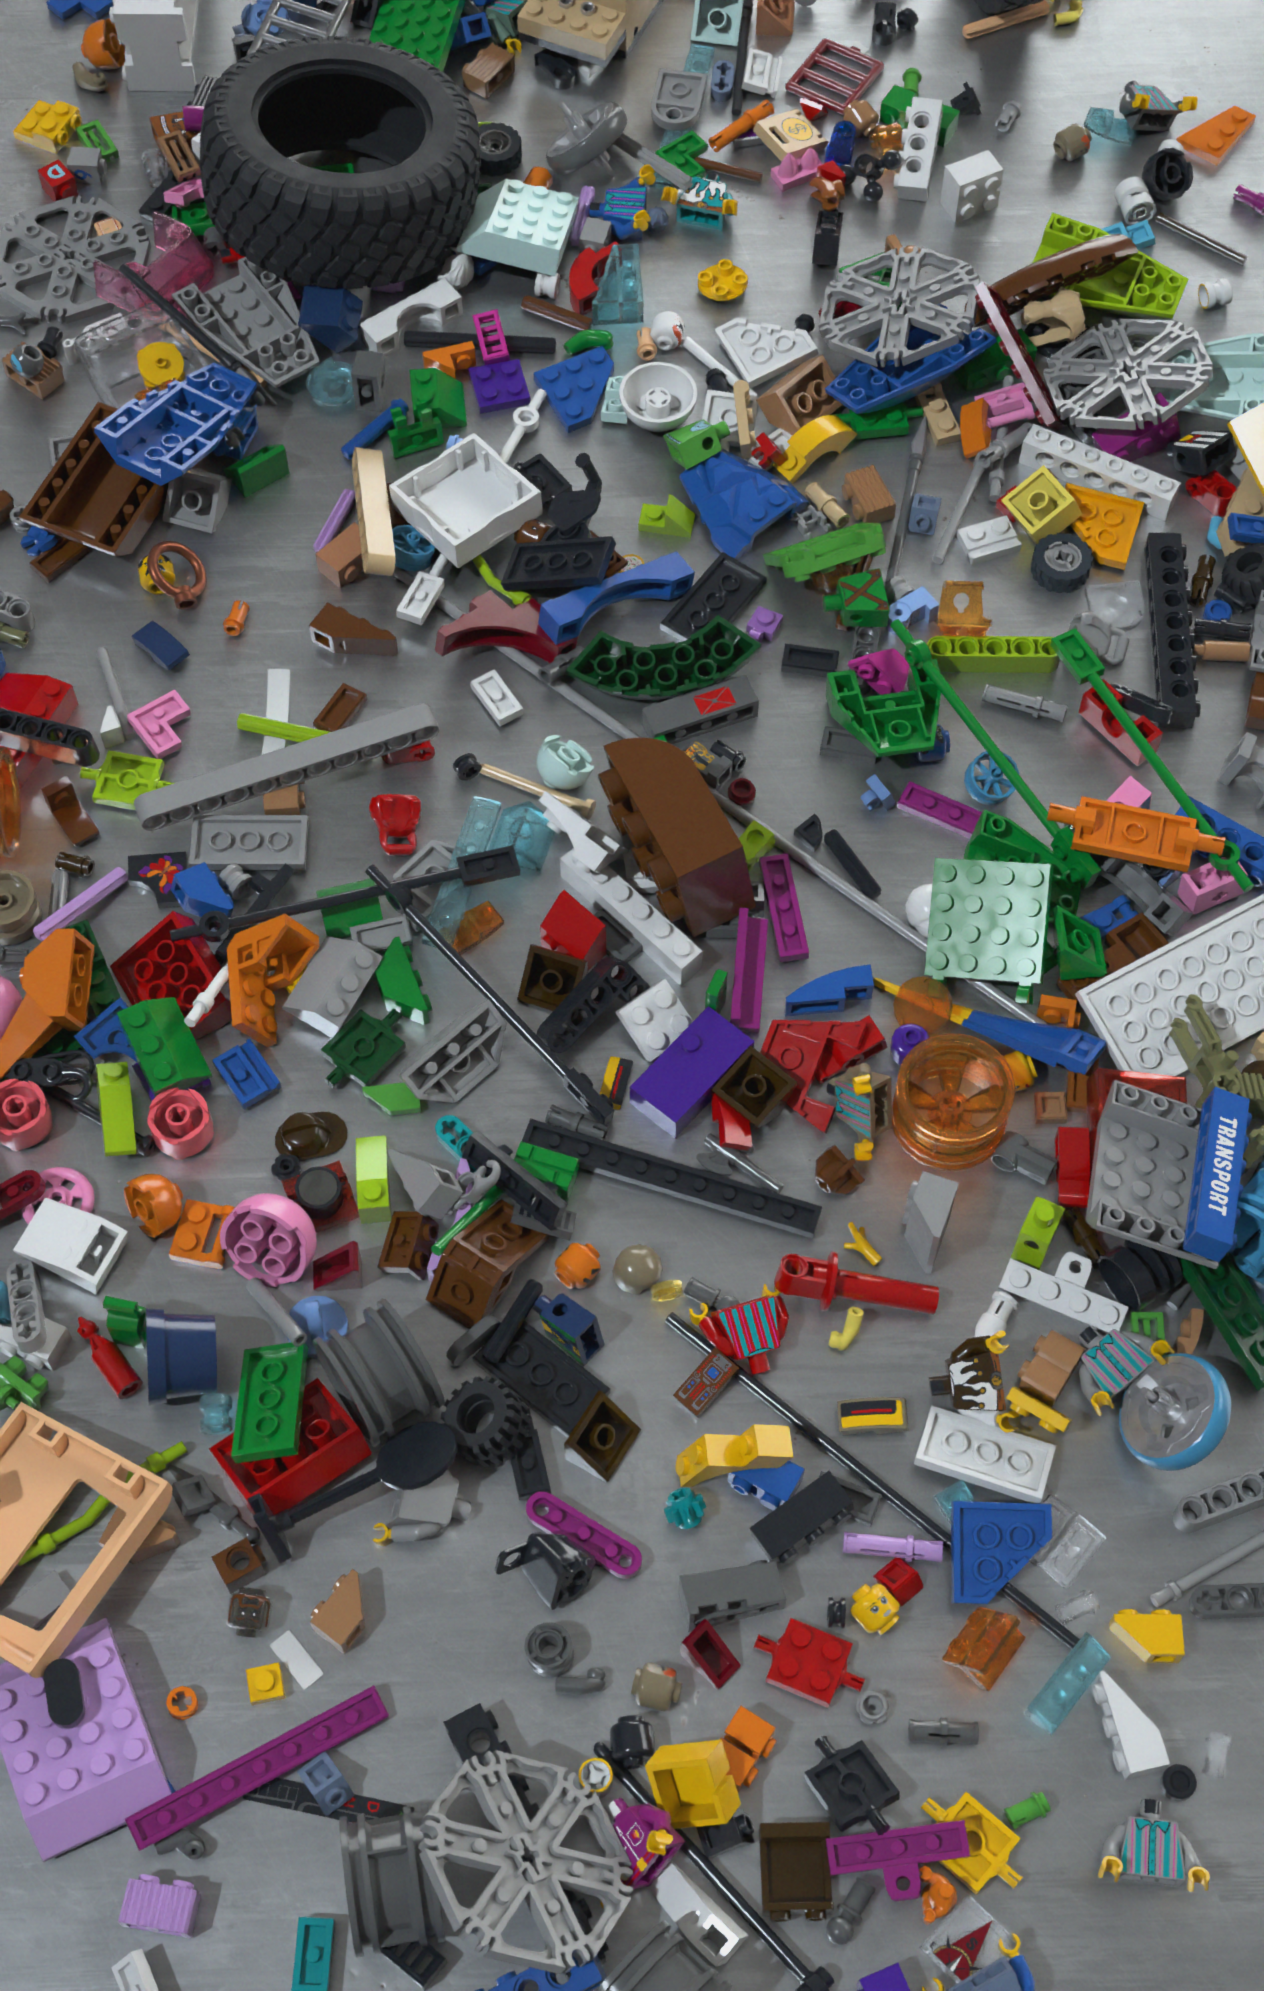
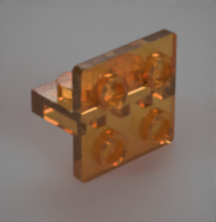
M978 1607L969 1615L967 1623L958 1636L950 1642L942 1660L948 1665L961 1668L980 1689L989 1692L1026 1639L1017 1629L1021 1620L1015 1615Z

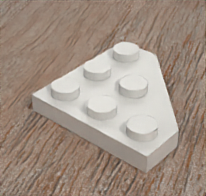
M736 318L715 329L718 340L750 388L819 355L818 348L806 330L796 329L795 331L782 329L780 325L764 322L761 325L748 323L747 319Z

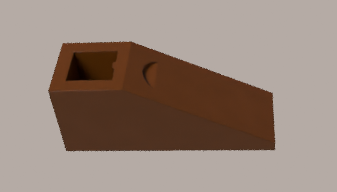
M328 602L309 624L312 642L333 653L396 656L398 654L396 637L390 631L381 630L373 626L368 620L358 618L348 613L344 608L336 607Z

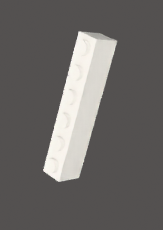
M574 848L560 858L561 877L598 911L603 909L642 944V951L680 986L702 969L703 951L608 865L600 873L591 870L588 874L574 864L577 861V858L571 855Z

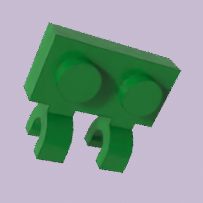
M425 399L415 402L420 422L407 425V419L405 415L403 416L401 407L390 409L395 429L388 431V436L394 458L444 444L441 422L438 416L432 417V411L427 407Z

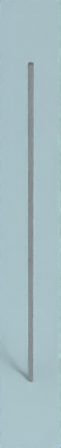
M395 566L393 576L410 587L415 577L404 569ZM439 595L434 604L456 620L465 614V612L441 595ZM494 646L539 678L538 671L542 667L517 649ZM557 678L548 684L622 738L640 737ZM707 784L721 808L747 826L755 820L774 833L775 846L786 854L788 853L793 859L926 952L927 938ZM965 979L1022 1021L1049 1025L988 981Z

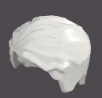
M450 247L453 251L456 252V247ZM460 252L450 255L446 259L441 273L437 275V280L440 281L445 278L455 290L466 287L474 274V261H472V257Z

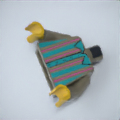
M862 1063L850 1067L845 1074L832 1078L826 1088L827 1093L835 1097L837 1117L850 1125L858 1135V1143L854 1144L856 1161L872 1160L873 1138L892 1128L891 1077L871 1072L870 1065Z

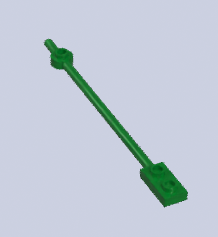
M899 619L894 620L890 627L906 646L904 655L907 663L916 669L923 668L1054 838L1051 843L1053 852L1070 870L1073 879L1078 881L1084 889L1093 885L1101 872L1096 862L1088 852L1071 849L1073 833L1068 826L1061 829L1056 822L1046 821L1048 811L932 663V656L928 645L922 639L915 640Z
M1074 628L1052 638L1050 646L1078 684L1082 685L1088 681L1188 817L1197 819L1196 828L1199 832L1217 836L1099 677L1104 675L1105 667L1077 629ZM1225 840L1222 855L1210 853L1209 861L1214 868L1220 871H1229L1241 889L1246 893L1253 889L1254 885L1238 864L1240 849L1235 843Z

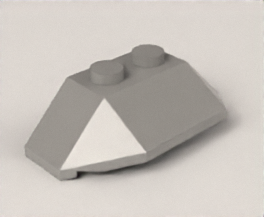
M489 999L485 1000L455 1019L416 1052L402 1069L399 1077L417 1099L456 1103L499 1066L507 1022Z

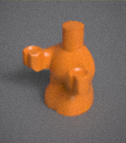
M922 1866L919 1869V1873H921L920 1881L924 1883L929 1882V1884L924 1886L921 1894L924 1910L922 1914L925 1917L923 1922L926 1925H930L935 1919L948 1915L954 1909L957 1903V1891L944 1875L932 1872L928 1866Z

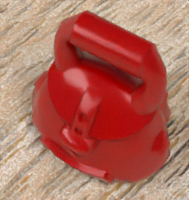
M381 794L372 797L368 809L370 817L378 827L382 849L388 855L410 856L417 846L415 828L421 818L420 799L417 796L405 794ZM388 837H406L410 844H388L387 840Z

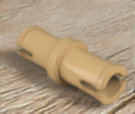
M817 482L808 485L804 494L817 506V510L826 515L837 528L847 525L850 515L837 504V499L833 495H828Z

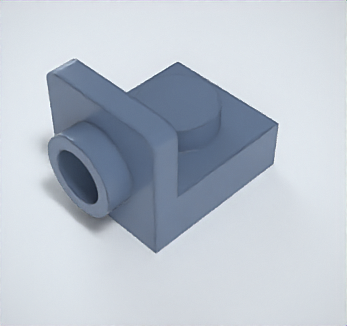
M915 494L908 530L934 535L942 498Z
M325 1751L296 1771L325 1815L331 1814L354 1796L342 1773Z

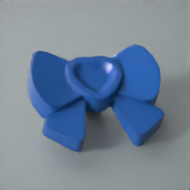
M32 526L27 532L28 536H24L20 544L25 548L36 543L26 552L29 556H39L41 552L52 548L58 542V539L55 535H49L48 531Z

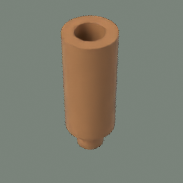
M1204 640L1203 645L1194 644L1192 655L1202 656V660L1248 662L1250 643Z

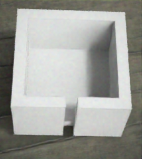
M989 150L945 166L940 204L955 223L997 207L1000 196L999 187L1002 184L1004 169Z

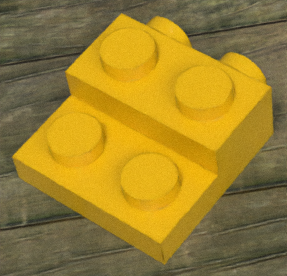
M38 100L13 130V133L17 140L57 154L67 144L68 139L76 131L75 128L81 126L82 118L79 108L60 100H57L54 105Z

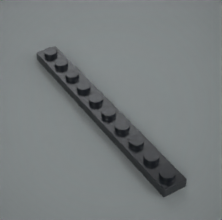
M531 1118L522 1142L578 1158L580 1168L812 1239L822 1212V1206Z

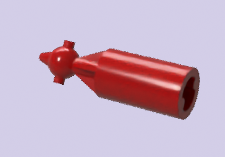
M82 1316L79 1317L78 1322L80 1326L77 1331L82 1338L90 1340L93 1353L91 1360L119 1399H125L136 1393L141 1388L143 1381L117 1344L97 1334L99 1327L95 1322L86 1320Z

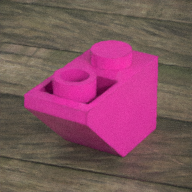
M895 648L870 653L848 662V666L855 670L858 676L880 695L897 693L904 690L909 664Z

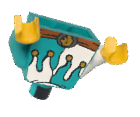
M708 173L706 179L693 177V185L686 191L681 188L677 190L669 186L663 188L661 201H668L670 204L677 205L676 222L722 231L724 215L737 216L738 201L734 200L732 195L726 192L727 185L724 182H720L721 179L716 173Z

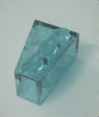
M638 244L613 245L605 266V273L598 286L596 298H594L592 303V325L643 323L644 301Z

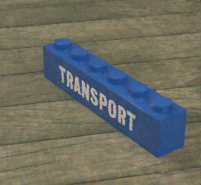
M1214 1087L1202 1104L1183 1250L1220 1262L1227 1252L1231 1253L1237 1242V1234H1234V1228L1240 1217V1209H1237V1203L1243 1192L1240 1178L1246 1167L1243 1153L1249 1142L1246 1130L1251 1122L1252 1114L1248 1112L1250 1099Z

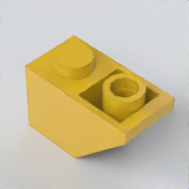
M1123 1609L1119 1610L1118 1614H1114L1109 1621V1630L1145 1663H1179L1185 1655L1181 1614H1171L1170 1610L1165 1609L1151 1611V1614H1138L1137 1610Z

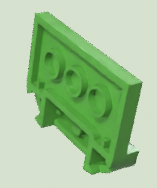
M859 522L763 554L766 565L775 566L776 569L783 568L785 578L794 577L795 582H800L811 578L810 573L819 570L821 574L836 570V565L845 562V565L858 563L861 561V556L870 554V557L886 553V542L881 524Z

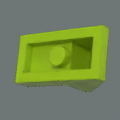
M669 494L667 506L642 504L638 531L691 538L695 513L673 495Z

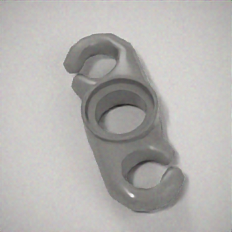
M488 1160L486 1162L487 1167L493 1168L492 1173L486 1178L485 1166L479 1167L474 1173L465 1172L458 1177L457 1182L463 1193L453 1204L455 1209L461 1208L466 1202L472 1204L479 1201L483 1194L497 1183L501 1174V1167L497 1161ZM474 1181L473 1189L466 1194L467 1186ZM450 1208L445 1215H452L453 1209Z

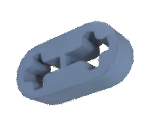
M721 60L713 66L711 97L715 101L725 102L732 97L735 66L732 62Z

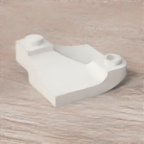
M545 791L538 800L547 807L543 814L549 820L546 825L559 835L563 831L568 834L574 847L571 855L577 858L574 864L589 874L591 870L600 873L611 862L623 859V854L629 851L571 807L562 804L554 795Z

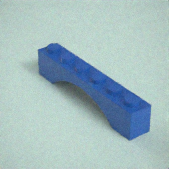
M676 551L648 563L640 564L625 572L617 573L612 577L604 579L601 585H589L542 603L538 624L551 640L558 645L578 637L587 621L598 611L611 604L637 598L671 600L686 594L692 587L695 572Z

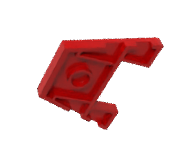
M772 1020L760 1053L797 1081V1086L786 1104L822 1133L827 1134L835 1113V1107L807 1097L828 1041L832 1040L859 1050L868 1024L864 1021Z

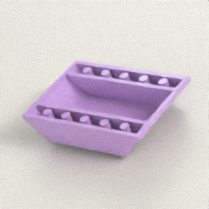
M107 1618L80 1629L59 1657V1659L64 1658L74 1662L81 1675L85 1715L83 1720L73 1728H59L51 1720L48 1713L44 1676L33 1678L8 1662L0 1664V1750L24 1821L44 1862L126 1825L125 1818L172 1794Z

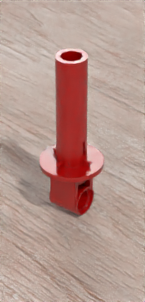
M833 1251L830 1252L827 1261L804 1257L798 1254H787L781 1259L774 1279L776 1289L785 1295L820 1300L821 1311H828L832 1299L835 1300L838 1297L934 1315L939 1300V1287L838 1269V1254Z

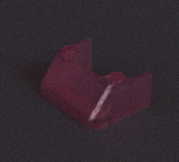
M154 211L152 214L155 247L165 252L147 267L136 262H128L126 264L178 309L180 306L172 298V294L193 283L200 290L214 277V265L189 226L158 211ZM97 260L93 262L96 296L150 322H161L169 317L118 270Z

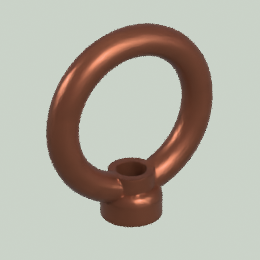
M162 541L153 546L147 557V567L155 585L165 594L174 598L177 609H188L197 604L196 597L203 592L207 580L204 565L198 555L186 545L175 541ZM175 552L188 560L196 575L195 584L191 588L188 585L175 587L162 576L158 567V559L162 553Z

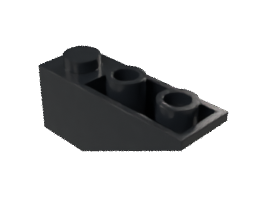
M838 209L831 212L819 210L812 264L837 266L843 212H838Z

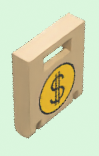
M798 109L759 120L753 129L754 133L781 162L788 153L797 159L802 157L809 148L819 152L824 150L828 144L826 138H822V134L804 115H801ZM773 130L784 140L785 144L778 140L772 133Z

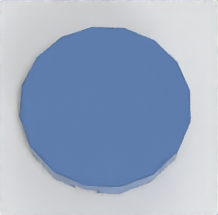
M256 0V4L252 6L251 3L246 5L241 14V22L245 32L256 36L273 0ZM280 7L276 16L289 20L287 9ZM272 25L268 34L278 36L286 29Z

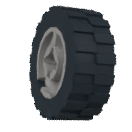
M495 122L483 124L479 127L481 152L479 172L490 176H503L506 173H511L522 161V143L517 130L504 123L499 124Z
M1069 533L1047 535L1046 538L1039 540V544H1036L1030 568L1031 573H1033V579L1038 582L1039 586L1046 588L1050 592L1054 591L1061 594L1062 592L1071 593L1073 590L1077 591L1082 585H1085L1087 578H1089L1093 562L1092 551L1088 548V544L1083 542L1078 536L1075 537Z

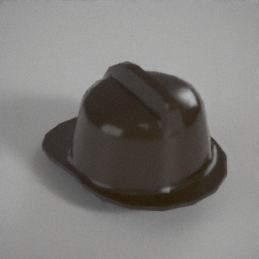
M298 1112L289 1116L278 1128L275 1135V1146L279 1154L294 1155L300 1161L327 1156L337 1152L344 1146L347 1140V1127L338 1115L330 1112Z

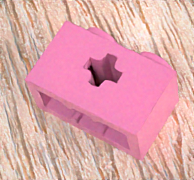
M1238 861L1239 866L1242 868V870H1243V871L1245 872V874L1248 876L1247 872L1245 871V869L1242 867V865H1241L1240 862ZM1207 863L1182 874L1177 894L1194 915L1242 895L1243 890L1229 871H1220L1214 868L1211 863Z

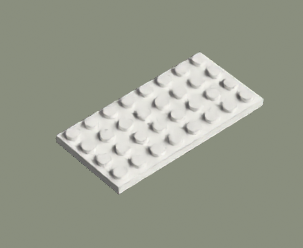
M1264 894L1075 993L1100 1039L1106 1041L1105 1047L1127 1084L1150 1091L1189 1070L1169 1033L1172 1029L1170 1024L1174 1018H1180L1187 1023L1188 1031L1198 1049L1200 1050L1202 1047L1199 1037L1184 1012L1187 1006L1185 1001L1190 994H1194L1202 1000V1007L1222 1041L1223 1051L1264 1029Z

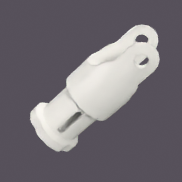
M995 1291L992 1295L993 1302L987 1313H982L975 1326L974 1337L992 1336L1000 1330L1005 1331L1007 1329L1006 1322L1012 1311H1016L1019 1307L1018 1301L1005 1292Z

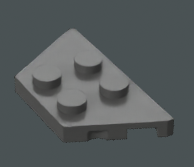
M432 839L393 875V881L456 868V857L474 854L475 852L468 851L465 846L449 845L446 842ZM456 879L411 889L410 892L414 898L412 900L413 906L429 921L464 888L462 880ZM410 920L413 929L418 932L419 928Z

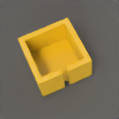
M722 1739L660 1746L645 1764L657 1807L670 1813L671 1826L674 1829L727 1824L741 1805L733 1775H726L730 1770V1765Z

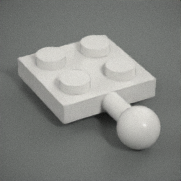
M707 389L702 420L704 419L711 425L725 421L730 430V436L719 440L721 447L729 451L730 446L740 447L734 393ZM750 395L751 402L746 408L752 407L754 424L748 425L749 431H753L759 405L756 399L759 396Z

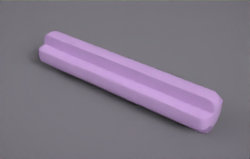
M584 186L581 189L569 238L570 244L573 247H579V238L585 221L589 217L590 202L594 201L595 189L592 186Z
M348 488L343 490L313 545L316 553L338 535L356 502L354 490Z

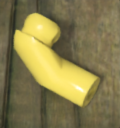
M1071 0L1069 2L1070 8L1067 12L1055 13L1053 16L1054 25L1058 26L1077 22L1084 10L1082 0Z
M850 1307L848 1309L843 1332H831L828 1344L831 1348H838V1351H843L849 1347L859 1333L864 1314L862 1309L858 1307Z

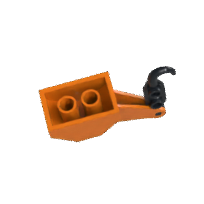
M56 929L24 959V967L20 969L19 979L22 988L27 993L0 1040V1083L10 1078L26 1082L29 1080L38 1086H57L70 1079H80L83 1082V1090L80 1094L70 1099L71 1102H80L88 1097L93 1087L92 1078L85 1069L72 1067L57 1059L31 1058L62 1028L68 1032H79L87 1025L94 945L75 929Z

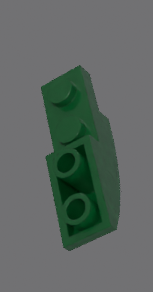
M88 919L63 929H75L94 945L89 1002L97 1017L121 996Z

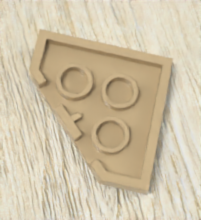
M1249 467L1243 471L1237 491L1233 493L1226 509L1227 513L1216 531L1225 557L1234 554L1240 547L1243 549L1245 545H1254V543L1230 540L1227 521L1230 513L1264 517V497Z

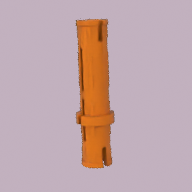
M766 99L752 110L748 109L743 112L742 117L708 139L710 147L713 149L716 146L714 151L719 152L748 130L754 129L757 121L774 114L775 110L772 103L767 105L769 100Z

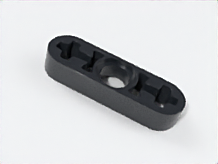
M1110 684L1123 696L1122 708L1140 716L1144 715L1153 722L1170 723L1173 713L1172 707L1129 687Z

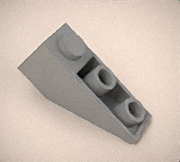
M389 1149L387 1152L393 1162V1168L400 1175L404 1183V1189L409 1193L414 1202L415 1210L423 1216L430 1215L442 1219L463 1193L453 1172Z

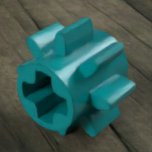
M685 1487L673 1491L668 1496V1501H666L667 1507L663 1509L669 1523L675 1522L676 1527L690 1529L701 1522V1516L705 1515L703 1509L706 1508L701 1493L695 1495L694 1490Z

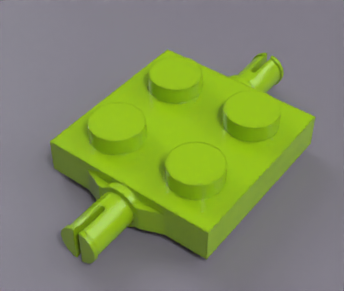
M108 750L105 762L98 770L82 767V770H80L81 779L96 781V787L92 795L94 803L136 810L134 800L139 795L174 784L161 781L160 779L164 769L163 760Z

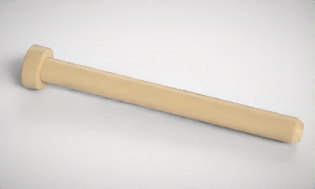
M486 763L481 764L480 773L540 797L546 791L554 795L562 804L580 811L581 815L586 819H590L596 807L595 800L588 798L586 801H583Z

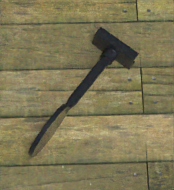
M420 1422L405 1427L393 1435L381 1448L376 1460L375 1469L289 1511L285 1509L275 1515L262 1495L258 1493L248 1498L249 1504L255 1512L253 1518L279 1563L292 1558L284 1532L295 1527V1523L380 1481L396 1490H414L430 1484L442 1476L452 1465L458 1451L457 1439L448 1426L438 1422Z

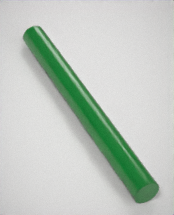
M494 1185L431 1247L432 1252L437 1256L442 1255L452 1238L481 1216L504 1192Z

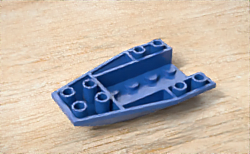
M941 303L936 304V305H938V306H941V307H943V308L948 309L946 306H944V305L941 304ZM910 325L906 348L908 350H917L922 345L938 341L941 337ZM979 327L969 335L964 333V339L959 340L958 344L903 366L902 359H900L901 363L898 367H895L894 360L887 361L885 367H881L879 360L876 367L855 359L825 388V391L856 414L882 410L909 400L943 381L985 353L997 342L996 337ZM880 336L865 351L873 352L878 347Z

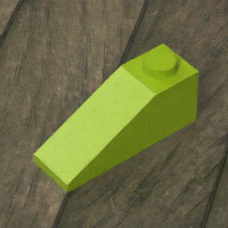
M127 1062L96 1064L97 1095L105 1157L136 1154Z
M386 1135L356 1138V1186L361 1224L388 1222L392 1219Z

